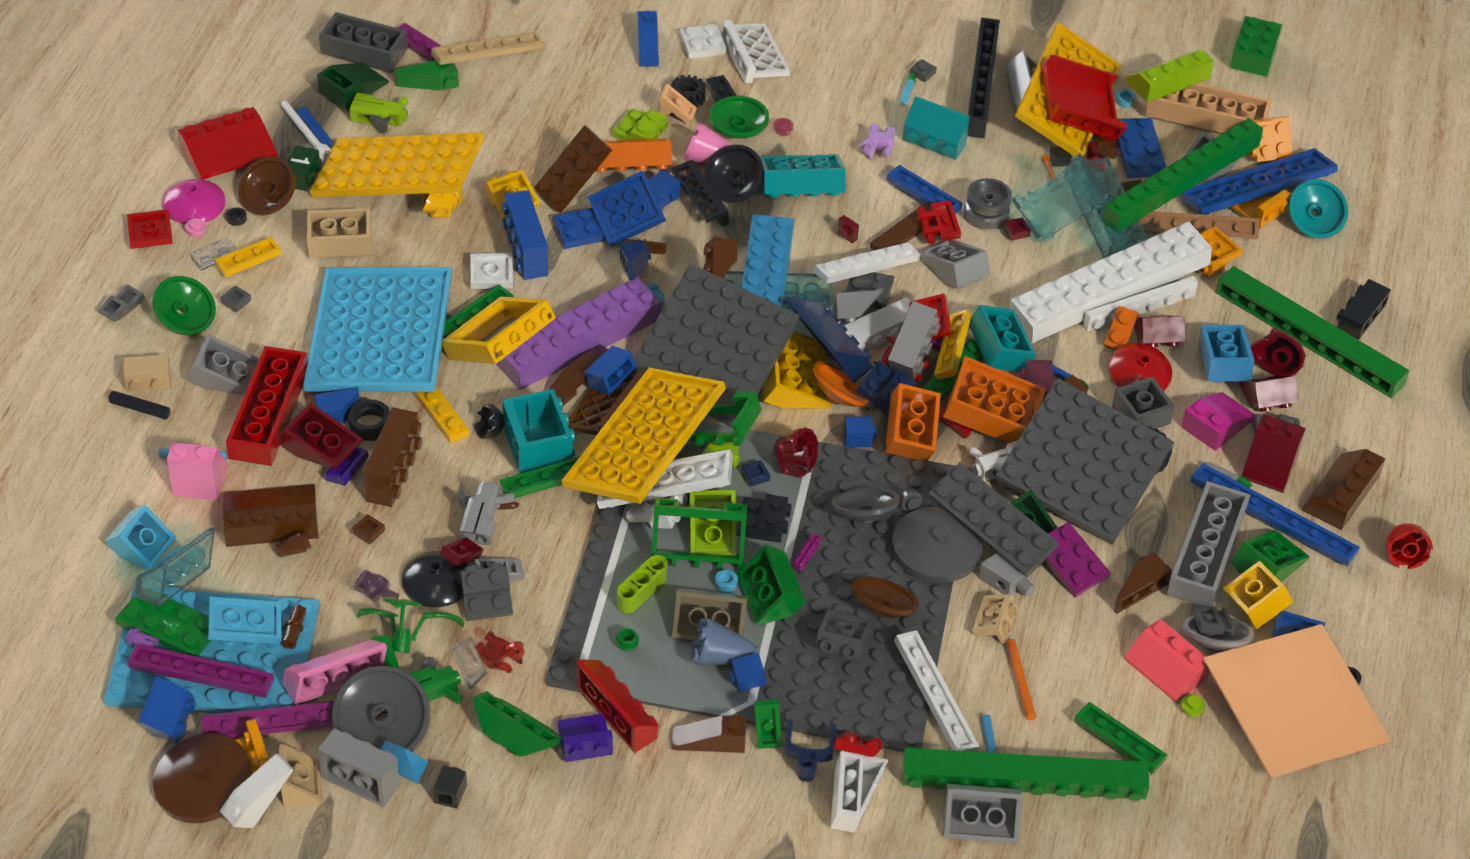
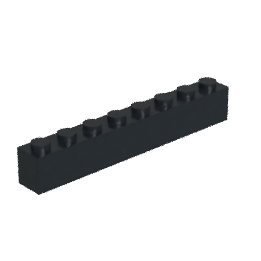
M981 17L968 116H970L968 136L985 138L1000 19Z

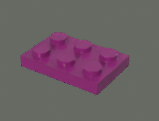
M1069 522L1048 533L1058 542L1059 547L1045 562L1074 598L1110 576L1111 572Z

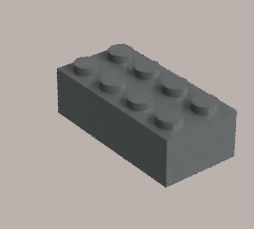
M338 12L334 13L319 34L320 52L322 54L356 63L362 62L367 66L389 72L394 70L408 49L406 30Z

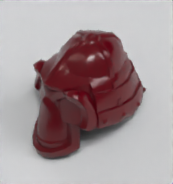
M1277 328L1271 329L1270 334L1256 341L1250 347L1254 362L1271 374L1296 376L1301 368L1304 367L1306 354L1302 344L1294 336Z
M805 426L793 430L776 440L772 456L778 461L782 474L800 478L812 472L818 457V440L812 429Z

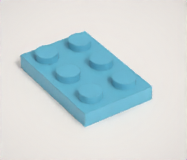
M209 597L208 640L280 644L281 602Z

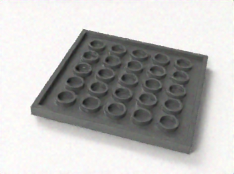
M689 263L636 355L634 361L637 369L633 373L636 374L639 369L647 370L648 368L722 381L725 383L726 389L715 404L735 405L733 396L736 392H756L758 395L801 317ZM707 414V416L732 427L737 415Z
M1058 378L996 474L995 480L1022 495L1032 489L1043 507L1113 545L1174 442Z

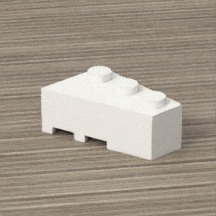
M844 751L840 752L834 767L831 829L855 833L888 763L887 759Z

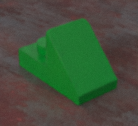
M779 700L754 701L758 749L782 747Z

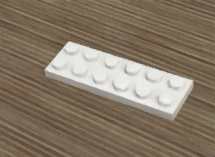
M731 449L673 460L643 501L730 485L733 461ZM601 495L597 497L599 509L629 503L633 504V502Z

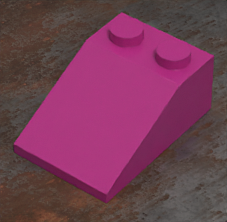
M1221 392L1198 399L1185 410L1181 428L1216 451L1252 422L1256 414Z

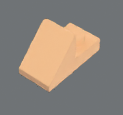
M668 83L664 86L659 97L661 113L669 115L673 112L678 118L688 124L692 120L697 107Z

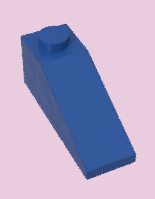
M638 11L639 67L659 66L657 11Z

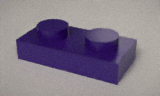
M357 447L336 470L328 469L325 473L326 481L346 486L368 459V451Z

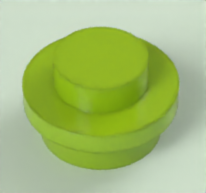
M1187 695L1182 699L1181 707L1185 715L1198 717L1205 710V701L1197 695Z

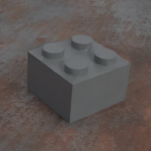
M1154 377L1116 388L1112 402L1113 409L1146 427L1150 426L1154 429L1171 424L1175 408Z

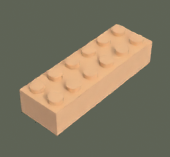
M1198 83L1148 102L1145 116L1212 132L1224 133L1247 118L1252 120L1268 118L1272 100Z

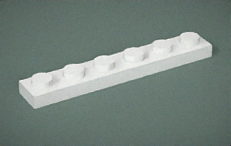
M907 242L817 264L813 272L825 284L916 262L921 254Z
M1192 276L1086 311L1083 327L1088 332L1112 324L1118 306L1142 314L1190 299L1196 294L1198 280Z
M917 630L896 635L894 642L951 749L976 752L979 745Z

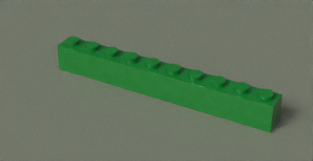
M1247 118L1106 203L1102 222L1116 233L1122 231L1259 147L1264 128L1252 119Z
M1232 266L1219 278L1216 294L1271 327L1294 336L1309 350L1389 398H1392L1405 385L1410 370L1237 267Z
M905 748L902 785H909L913 788L927 786L945 789L946 784L950 783L1013 788L1034 795L1045 793L1056 794L1057 796L1078 795L1083 798L1093 796L1105 797L1106 799L1129 798L1132 801L1146 799L1150 788L1149 762Z

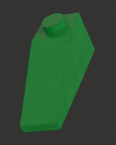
M435 60L395 69L397 87L438 91L459 87L458 70L454 63L439 65Z

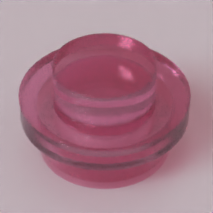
M780 118L774 122V129L778 135L787 136L793 130L794 124L787 118Z

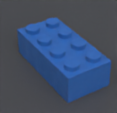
M529 190L504 194L505 202L501 203L505 217L502 218V225L504 230H508L507 240L508 244H512L513 258H517L516 267L518 273H522L524 280L548 276V245Z

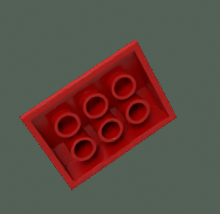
M254 107L244 108L235 113L225 114L221 117L208 119L202 123L188 125L177 130L181 150L201 180L249 166L262 158L278 157V153L262 118Z

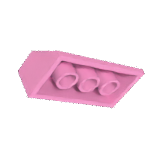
M375 640L358 642L351 647L335 650L331 654L314 657L305 663L291 665L284 670L282 684L294 705L340 690L345 682L356 673L367 668L383 666L387 646L385 643Z

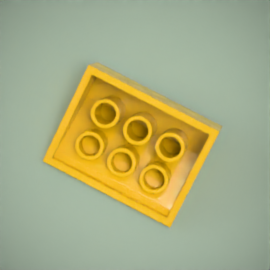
M795 331L792 333L762 386L763 402L780 408L830 409L833 406L832 402L825 398V393L819 388L813 375V366L816 362L828 364L827 352L816 339Z

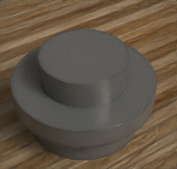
M914 490L905 491L900 497L901 507L905 511L916 510L922 503L921 494Z

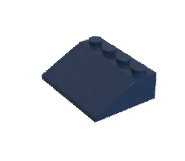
M790 296L786 298L794 312L801 317L800 320L806 329L853 383L873 368L869 361L872 358L864 347L861 350L859 349L858 345L860 343L853 334L849 336L846 334L848 329L840 320L838 322L834 320L836 315L829 307L825 309L818 302Z

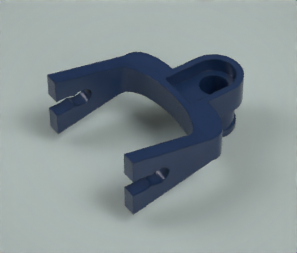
M788 719L784 754L789 758L798 760L799 779L804 782L805 777H807V782H810L814 779L817 763L829 762L833 759L836 724L831 726L829 747L824 749H807L791 743L793 719Z

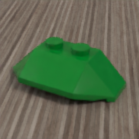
M488 691L473 697L472 701L483 733L489 736L493 742L508 748L513 755L523 757L562 743L563 738L553 729L507 701L494 697Z

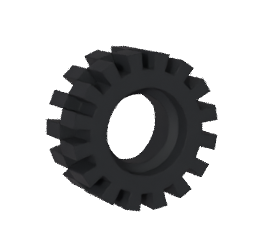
M687 74V77L681 75V78L676 77L672 81L671 87L695 107L699 108V105H703L706 98V86L701 78L697 79L695 75L692 78L691 75Z

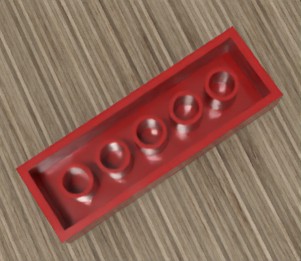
M264 346L226 440L228 459L272 466L281 444L282 430L290 421L304 385L308 364L307 352Z

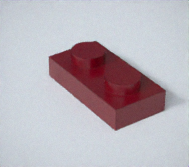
M465 537L444 545L440 554L450 564L459 566L481 557L484 549Z

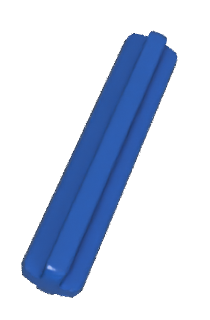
M306 107L298 109L299 117L319 142L331 147L332 139Z

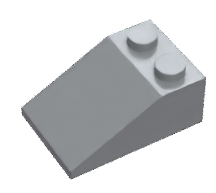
M956 240L942 241L918 251L921 254L919 258L945 284L954 286V288H963L966 284L980 281L984 276L990 274L987 251Z
M207 334L198 348L186 380L205 389L245 395L260 358Z

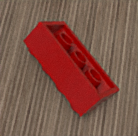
M579 660L576 662L577 688L595 709L605 716L608 724L634 754L658 739L659 725L657 720L644 711L642 703L630 695L628 687L615 678V674L609 666L606 667L600 660Z

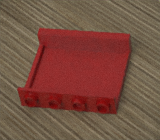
M1053 54L1048 57L1041 66L1049 120L1116 141L1127 129L1125 122L1117 120L1112 84L1116 81L1118 75Z

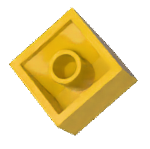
M1260 561L1223 587V590L1237 609L1256 630L1293 603L1285 585Z

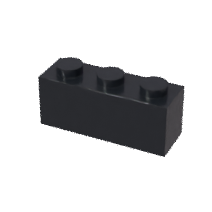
M1368 279L1364 285L1358 287L1355 297L1351 296L1349 298L1346 308H1342L1336 318L1339 321L1337 327L1359 340L1387 305L1391 289Z

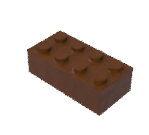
M392 407L363 471L366 502L392 507L395 499H399L401 485L407 481L408 469L414 465L415 453L422 446L423 439L420 437L421 422L418 419V412Z

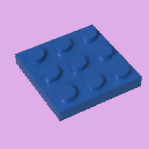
M643 171L587 196L610 247L666 221Z

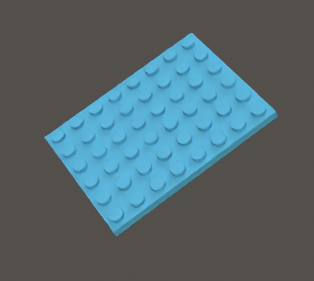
M326 267L303 385L304 391L333 392L358 387L359 392H436L453 274L452 267Z
M133 587L131 599L140 590V587ZM148 588L208 615L209 597L281 602V640L286 630V621L290 619L293 608L300 604L307 609L302 624L304 629L299 634L294 649L284 648L281 643L266 644L212 640L199 655L200 658L273 673L274 681L267 697L263 698L131 669L128 666V661L136 645L130 646L126 642L129 630L123 628L104 698L105 706L144 708L157 676L190 691L196 701L193 712L227 713L294 705L282 684L284 670L291 665H299L309 661L320 610V600ZM160 644L157 645L159 649L175 652Z

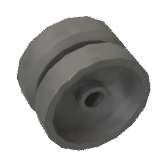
M993 178L978 179L971 183L967 190L965 217L968 222L981 229H996L1003 226L1004 221L1009 219L1012 191L1009 186Z

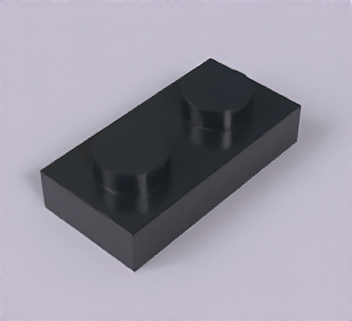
M724 75L706 79V87L716 102L726 97L737 96Z

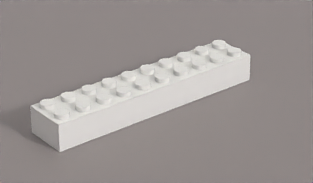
M1188 221L1011 299L1010 309L1015 310L1031 343H1035L1084 321L1086 311L1156 289L1210 265L1212 247Z

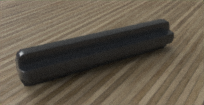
M112 391L108 397L111 404L165 420L171 414L170 407L117 391Z

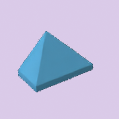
M385 740L380 750L391 752L397 757L399 775L418 784L429 762L406 748Z

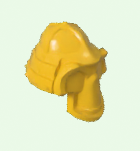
M462 187L459 192L423 193L422 201L424 207L422 212H427L432 218H449L455 208L463 202Z

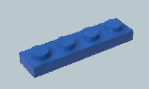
M898 165L887 174L886 181L928 206H931L932 203L951 200L955 214L962 209L963 203L901 165Z

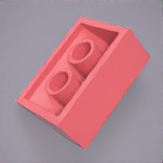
M1158 619L1142 632L1124 657L1125 661L1175 703L1208 679L1210 671L1203 660V657L1206 656L1161 619Z

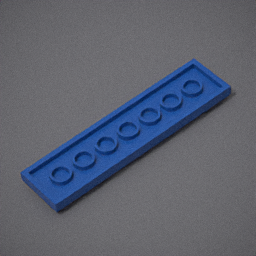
M1313 148L1196 185L1180 194L1179 198L1197 213L1208 215L1237 204H1243L1252 199L1277 193L1283 189L1295 187L1308 180L1326 177L1336 173L1338 165Z

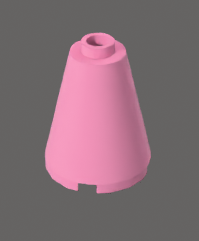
M699 122L687 148L684 160L690 161L693 159L694 162L707 164L709 159L718 150L733 144Z

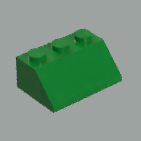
M765 544L736 572L744 595L748 596V605L758 625L789 618L806 603L785 551Z

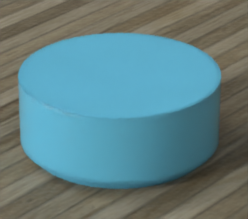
M1127 89L1119 90L1116 93L1115 102L1121 107H1131L1135 102V94Z
M725 569L716 573L714 584L719 591L728 593L736 589L738 577L735 572Z

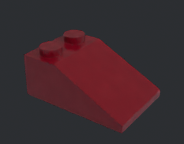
M310 402L282 430L280 445L299 458L336 470L363 442V438Z

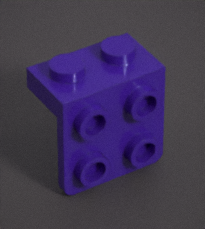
M603 714L563 719L557 722L559 736L563 738L561 746L565 762L613 755L612 731L608 730Z

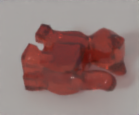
M489 631L485 635V640L488 641L486 647L481 641L475 647V661L485 664L490 669L511 673L513 670L511 665L503 662L507 656L515 662L523 664L522 658L525 651L523 648L524 644L521 641L508 642L503 638L495 636L494 632Z

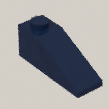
M644 241L619 244L620 263L629 281L634 280L648 267V260H651L650 247H647Z

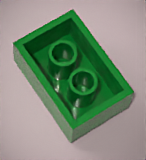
M1245 16L1233 51L1230 68L1268 77L1283 24Z

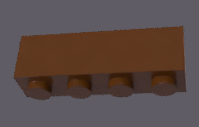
M1368 449L1341 453L1304 504L1302 511L1342 530L1380 477L1386 458Z

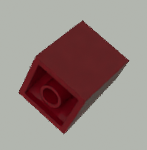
M1263 413L1256 429L1242 476L1250 482L1284 493L1296 465L1306 428Z

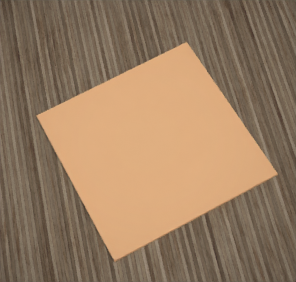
M1322 624L1203 657L1270 778L1391 742L1390 737Z

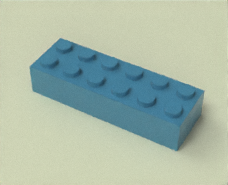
M753 214L741 288L781 307L784 306L793 242L794 218Z

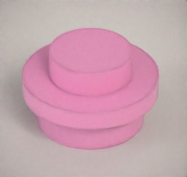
M199 218L190 219L185 224L186 232L192 237L202 236L206 230L205 221Z

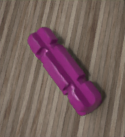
M815 533L810 534L807 539L808 541L804 543L798 552V556L792 561L794 569L802 571L805 568V563L809 562L821 544V537Z

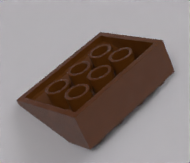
M315 484L224 492L223 527L226 547L281 542L297 531L299 533L305 531L308 539L319 538Z

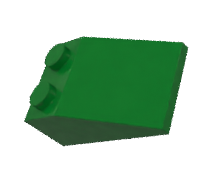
M1272 530L1243 542L1231 564L1242 574L1260 561L1282 582L1303 565L1310 556L1277 530Z

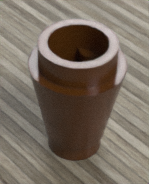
M297 531L279 544H276L280 558L307 552V549L312 548L305 531L300 533Z

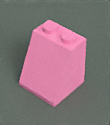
M172 442L167 457V464L173 495L218 500L228 469V463L217 447Z

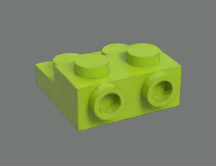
M632 108L613 130L612 137L619 140L658 139L661 133L667 130V115L651 109L643 113Z

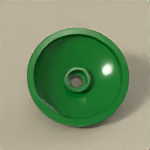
M730 96L717 101L712 106L709 118L713 128L722 135L734 139H746L754 137L766 129L769 123V112L760 101L754 98Z
M186 276L167 278L158 285L153 294L152 304L156 317L167 329L174 333L186 336L200 334L209 328L215 318L216 305L212 294L202 283Z

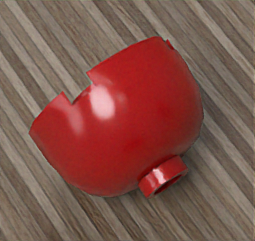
M1403 523L1390 531L1386 538L1385 548L1389 560L1396 567L1408 565L1407 569H1413L1428 561L1431 549L1433 551V544L1429 534L1421 526L1413 523Z

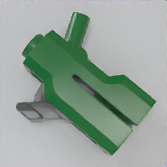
M434 657L425 658L420 670L408 673L419 682L429 701L448 696L453 702L459 704L463 699V696L458 693V684H461L458 671H453L450 665L436 669Z

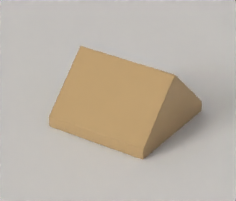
M283 743L279 745V754L294 769L281 788L283 805L295 806L320 803L322 801V786L319 760Z

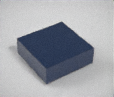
M762 460L741 466V473L749 487L770 481V474Z

